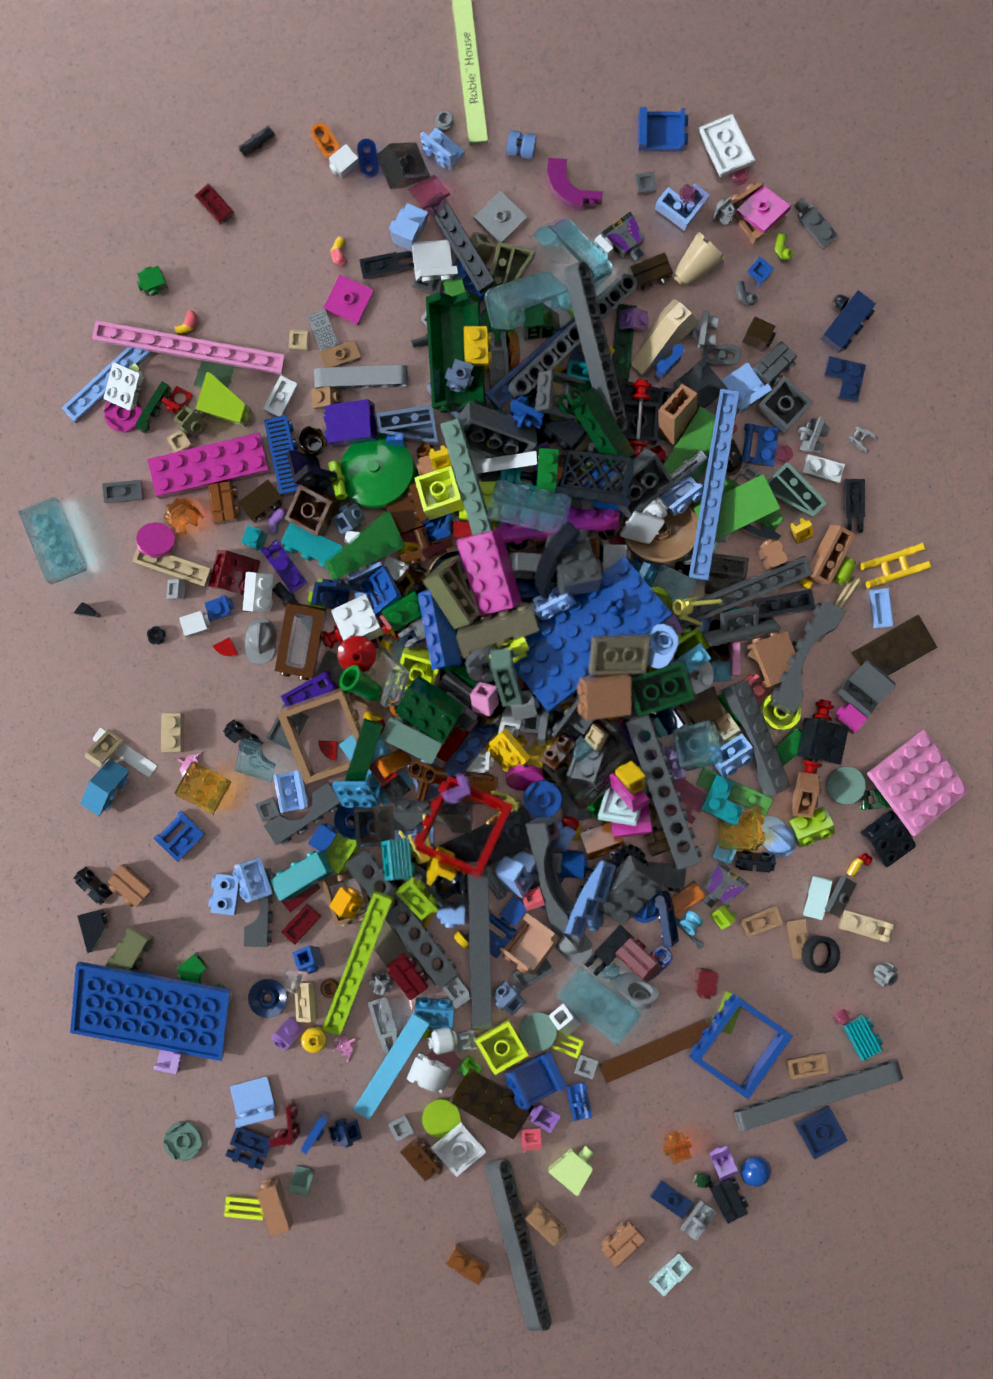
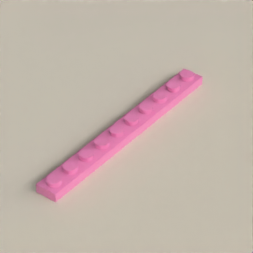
M97 320L95 321L92 340L279 375H282L285 359L284 354Z

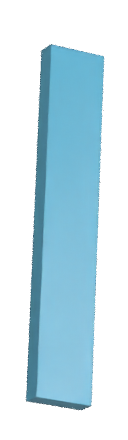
M413 1012L354 1106L353 1110L370 1120L429 1026V1021Z

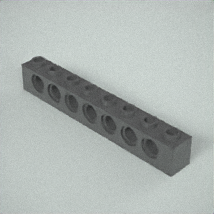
M647 714L626 721L677 869L680 870L700 863L699 857H702L699 846H694L692 841L695 835L692 827L688 828L686 824L689 818L686 809L682 810L679 802H682L679 790H674L673 784L676 781L673 773H668L666 766L670 764L667 755H662L660 747L663 744L660 736H655L653 729L657 727L653 717L649 718ZM642 731L650 732L651 736L648 741L640 740L639 736ZM650 749H654L657 752V756L653 760L646 757V752ZM658 767L662 768V777L655 778L652 774L653 770ZM662 786L670 788V793L667 796L659 794V789ZM673 804L676 806V812L671 815L667 814L665 811L666 807ZM675 823H681L683 829L681 832L675 833L672 831V826ZM682 841L689 843V848L686 851H681L678 848Z
M360 851L346 862L344 866L370 900L374 891H376L375 885L378 882L383 884L384 888L380 893L393 897L395 900V905L388 910L385 918L386 922L434 986L437 988L443 987L458 974L455 971L456 965L451 959L447 960L440 944L436 945L432 940L434 936L430 930L423 928L420 924L422 920L415 913L413 914L409 907L396 895L398 887L393 882L385 881L384 869L382 867L378 868L375 864L376 858L370 851ZM367 866L372 869V874L369 877H366L363 873ZM401 913H405L406 921L401 924L398 917ZM413 928H416L418 931V935L416 938L412 939L410 937V931ZM427 943L429 951L423 954L421 948ZM436 959H439L441 962L438 969L433 967V962Z

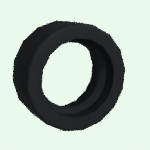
M818 935L810 937L802 948V961L806 968L813 972L829 973L837 967L840 961L839 946L830 937ZM824 943L828 948V958L823 965L818 966L814 962V950L817 945Z

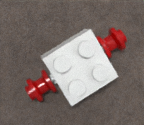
M366 594L331 610L337 625L334 626V631L330 633L323 631L321 640L325 647L329 646L332 649L334 648V643L338 641L342 643L351 636H363L373 640L385 634L381 628L380 617L375 616L374 608Z

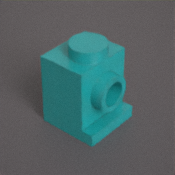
M247 525L241 543L244 546L262 552L261 550L264 547L268 534L264 533L261 529Z

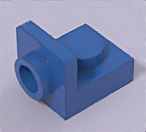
M226 595L204 603L210 621L233 614L231 610L234 609L233 602Z

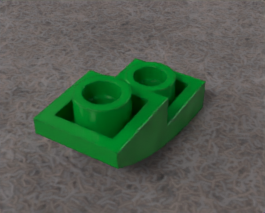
M798 727L775 746L783 766L797 755L802 732Z

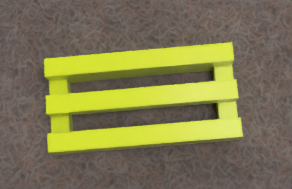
M558 1030V1035L576 1041L579 1045L557 1038L556 1042L574 1048L577 1051L574 1053L557 1045H553L551 1048L578 1059L585 1040L571 1034L567 1036Z
M226 1196L224 1217L264 1219L261 1207L230 1204V1201L260 1204L259 1199ZM230 1209H233V1210L253 1211V1212H260V1214L242 1213V1212H232V1211H229V1210H230Z

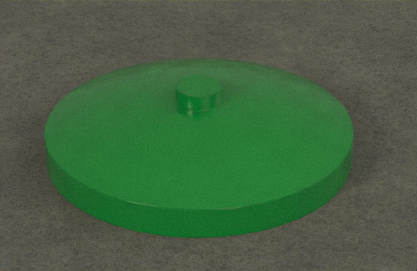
M377 434V441L352 444L340 462L342 475L345 476L346 480L344 484L348 497L360 506L374 509L387 507L399 501L410 489L409 485H412L415 475L414 460L405 445L404 447L385 444L387 436Z

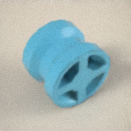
M688 911L685 914L686 918L679 922V926L687 934L695 935L697 928L703 924V920L696 913Z

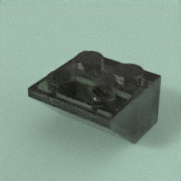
M713 553L709 580L705 581L704 594H712L746 580L749 558Z

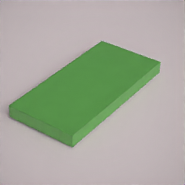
M701 406L663 463L669 474L673 473L683 465L685 460L688 461L700 450L709 459L716 416ZM708 460L697 467L693 474H689L696 483L706 470Z
M764 474L723 493L715 540L780 509ZM701 505L694 507L698 519Z

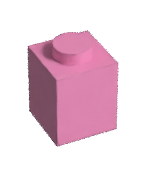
M479 682L470 694L472 711L490 716L499 704L496 686Z

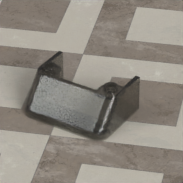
M605 718L599 720L605 726L602 729L609 735L602 746L606 748V753L595 785L579 782L572 778L568 779L569 768L567 766L558 768L554 773L546 765L543 766L550 777L580 809L589 807L611 787L609 775L612 773L615 775V770L619 766L625 765L630 761L635 764L637 761L636 754Z

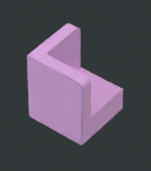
M160 1050L154 1070L177 1074L180 1071L183 1054Z

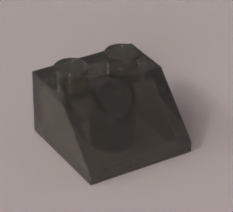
M416 142L390 143L376 154L390 189L406 188L430 177Z
M393 806L354 809L356 848L382 846L381 842L395 840Z

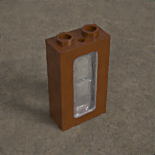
M290 601L286 604L275 671L279 672V675L290 677L291 674L297 675L298 679L309 680V678L315 676L326 608Z

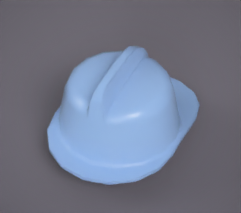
M659 624L654 626L649 633L651 639L647 664L653 668H663L668 665L678 645V637L673 627Z
M765 816L757 822L755 826L756 838L767 850L777 857H786L793 853L797 844L796 836L785 823L774 816Z

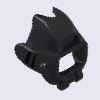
M460 870L457 871L452 881L441 876L440 880H434L432 885H430L432 894L437 899V904L440 907L456 911L458 907L467 904L468 890L466 889L465 878ZM455 893L461 895L459 899L452 903L445 901V899Z

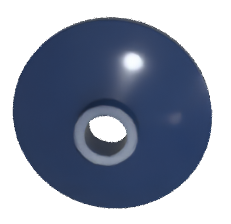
M341 805L334 814V826L337 832L347 839H360L371 828V815L365 807L347 808ZM349 820L354 822L353 826L348 824Z
M263 979L256 982L248 994V1003L251 1010L263 1018L277 1016L283 1011L287 1002V994L284 987L273 979ZM266 994L272 996L271 1001L265 999Z

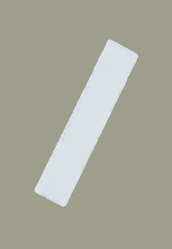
M536 451L475 460L473 463L478 474L536 465L537 457Z
M99 728L92 740L96 742L106 731ZM124 743L121 744L115 753L116 756L148 777L152 775L157 767L156 764Z

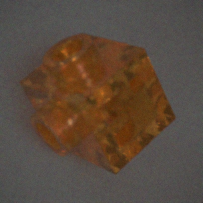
M678 1131L667 1134L668 1137L664 1138L666 1144L662 1146L665 1155H670L672 1163L676 1164L690 1159L689 1148H692L689 1137H684V1134Z

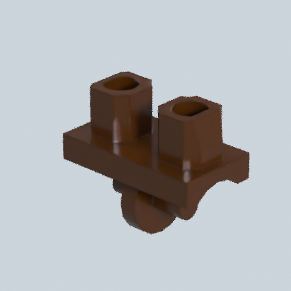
M559 734L550 748H547L543 753L540 762L556 772L562 763L565 764L568 761L567 757L577 744L566 736Z

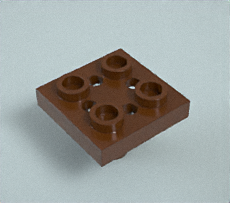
M425 527L413 530L419 547L400 555L402 563L410 561V564L431 559L435 555L447 553L446 549L453 547L452 541L448 539L430 543Z

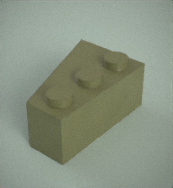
M498 242L490 271L496 284L485 291V303L505 304L535 257L534 250Z
M459 555L443 561L423 580L454 629L470 624L480 614L473 592L468 589L465 580L467 579L466 572L463 573L459 561H461Z
M136 925L127 927L125 931L127 934L118 943L116 951L109 958L105 966L129 971L139 968L143 962L142 955L144 952L148 953L154 944L151 942L154 937Z

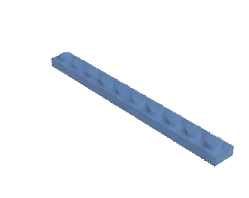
M720 389L689 578L709 580L739 391Z

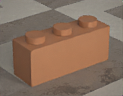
M830 524L810 563L812 575L807 577L819 584L830 586L856 535L842 526Z

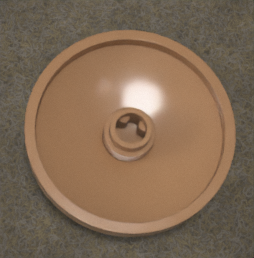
M688 505L683 513H678L675 516L667 509V515L663 518L665 522L660 528L659 534L653 538L650 544L624 537L628 549L640 560L653 565H669L687 557L694 549L698 517L691 505ZM626 516L623 521V528L626 525L625 522L629 521V518Z

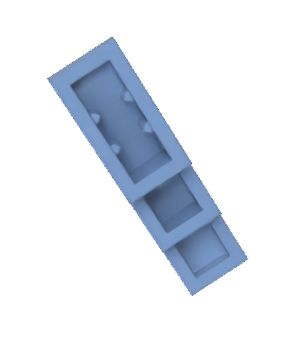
M601 861L578 897L565 933L583 938L588 919L594 921L599 902L606 903L616 868L615 865Z

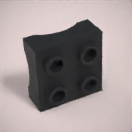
M704 359L674 382L677 389L683 384L698 393L697 410L700 406L703 408L707 407L718 398L720 389H728Z

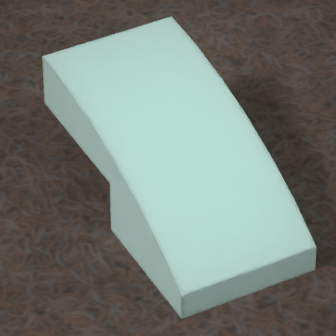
M813 875L803 911L804 916L819 920L823 919L831 890V879Z
M677 1254L649 1282L662 1296H665L693 1268L680 1254Z

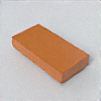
M399 749L375 761V764L383 777L387 778L407 768L412 759L406 751Z
M695 880L688 884L685 889L680 890V892L671 897L675 918L706 897Z

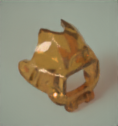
M176 498V501L166 505L167 510L164 513V520L169 523L177 537L179 536L178 533H187L186 524L190 523L197 526L199 516L202 519L204 518L201 512L193 505L191 499ZM183 504L181 507H179L177 510H175L173 513H171L173 509H175L177 506Z

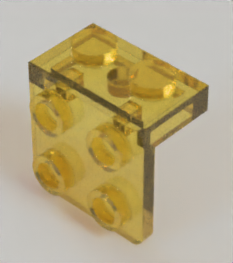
M191 762L175 790V795L214 815L232 781L199 763Z
M753 806L749 812H742L737 826L718 819L719 847L721 849L757 851L765 842V832H762L764 814L761 813V807Z

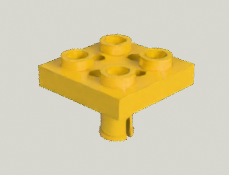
M507 728L485 746L490 755L495 758L506 773L512 767L523 765L531 758L523 749L527 744L526 739L521 743L519 742L524 736L518 735V737L514 738Z

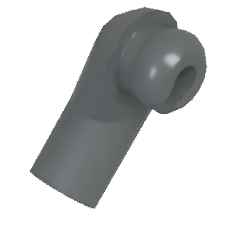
M744 281L735 283L738 300L748 306L754 305L758 300L757 295L746 292Z

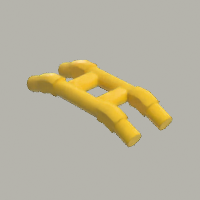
M924 542L860 563L859 567L861 570L881 565L884 576L866 581V587H876L932 568L930 560L909 567L906 556L926 550ZM899 559L902 570L891 573L888 562Z

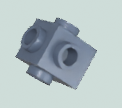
M455 359L452 368L448 367L445 379H448L446 386L455 392H465L466 386L470 387L474 376L471 375L474 365Z
M356 502L350 505L348 503L341 505L338 508L339 512L331 517L340 534L349 530L355 531L361 527L360 523L366 519Z
M504 981L492 993L496 999L494 1003L500 1010L505 1009L512 1016L526 1003L519 995L521 990L514 983L510 985L507 981Z

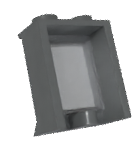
M553 370L538 373L536 411L567 420L571 418L577 420L578 418L574 412L566 414L560 410L558 398L564 394L567 395L571 388L585 385L586 381ZM572 392V398L574 400L578 397V395L574 396V392ZM562 399L563 406L570 410L571 405L569 401Z

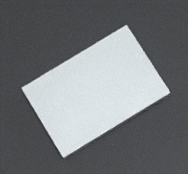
M733 114L698 127V133L720 177L755 164L756 160Z

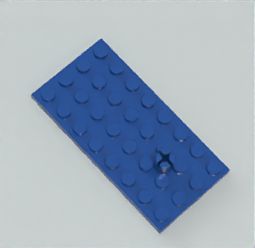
M625 556L601 574L602 581L598 591L574 595L576 604L570 606L567 610L558 612L550 619L540 622L539 631L524 636L530 651H527V656L521 658L514 665L518 674L549 713L577 692L580 677L594 676L588 672L592 636L649 634L654 626L663 624L673 616ZM513 650L511 651V655H512V658H513V659L516 658V657L519 655V654H516V655H515L514 652H513Z
M78 961L75 967L70 1033L222 1061L231 989Z

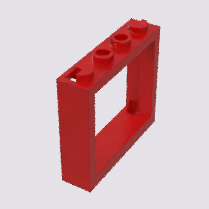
M448 776L446 782L442 781L438 789L441 792L438 799L434 798L430 808L433 810L430 816L426 815L423 820L422 826L425 827L422 833L418 832L414 840V843H416L415 850L480 879L513 805L471 786L469 788L470 794L466 795L467 797L501 811L476 867L424 845L445 802L442 792L459 786L458 780Z

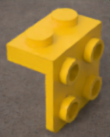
M464 326L465 362L474 366H484V375H486V371L490 369V363L492 362V353L488 351L491 345V333H487V326Z

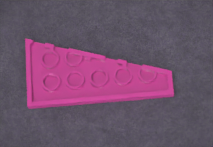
M506 506L501 532L504 543L514 541L515 544H520L522 540L526 539L534 541L547 540L548 536L555 535L566 522H571L578 530L585 529L599 532L618 529L621 511Z

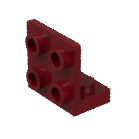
M217 550L208 587L244 595L246 572L258 573L260 560L227 550Z
M293 1099L289 1100L285 1105L288 1128L277 1129L269 1139L270 1147L293 1145L296 1139H298V1135H300L299 1123L296 1124L298 1106L294 1104Z

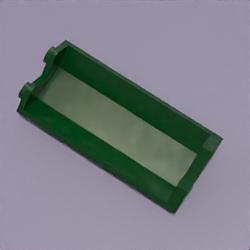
M466 291L455 296L442 292L426 296L432 408L440 410V413L459 412L465 408L469 401L486 407L484 366H473L471 375L474 378L471 386H466L465 392L451 390L446 386L448 379H445L448 367L452 368L455 359L465 362L464 326H481L479 295Z

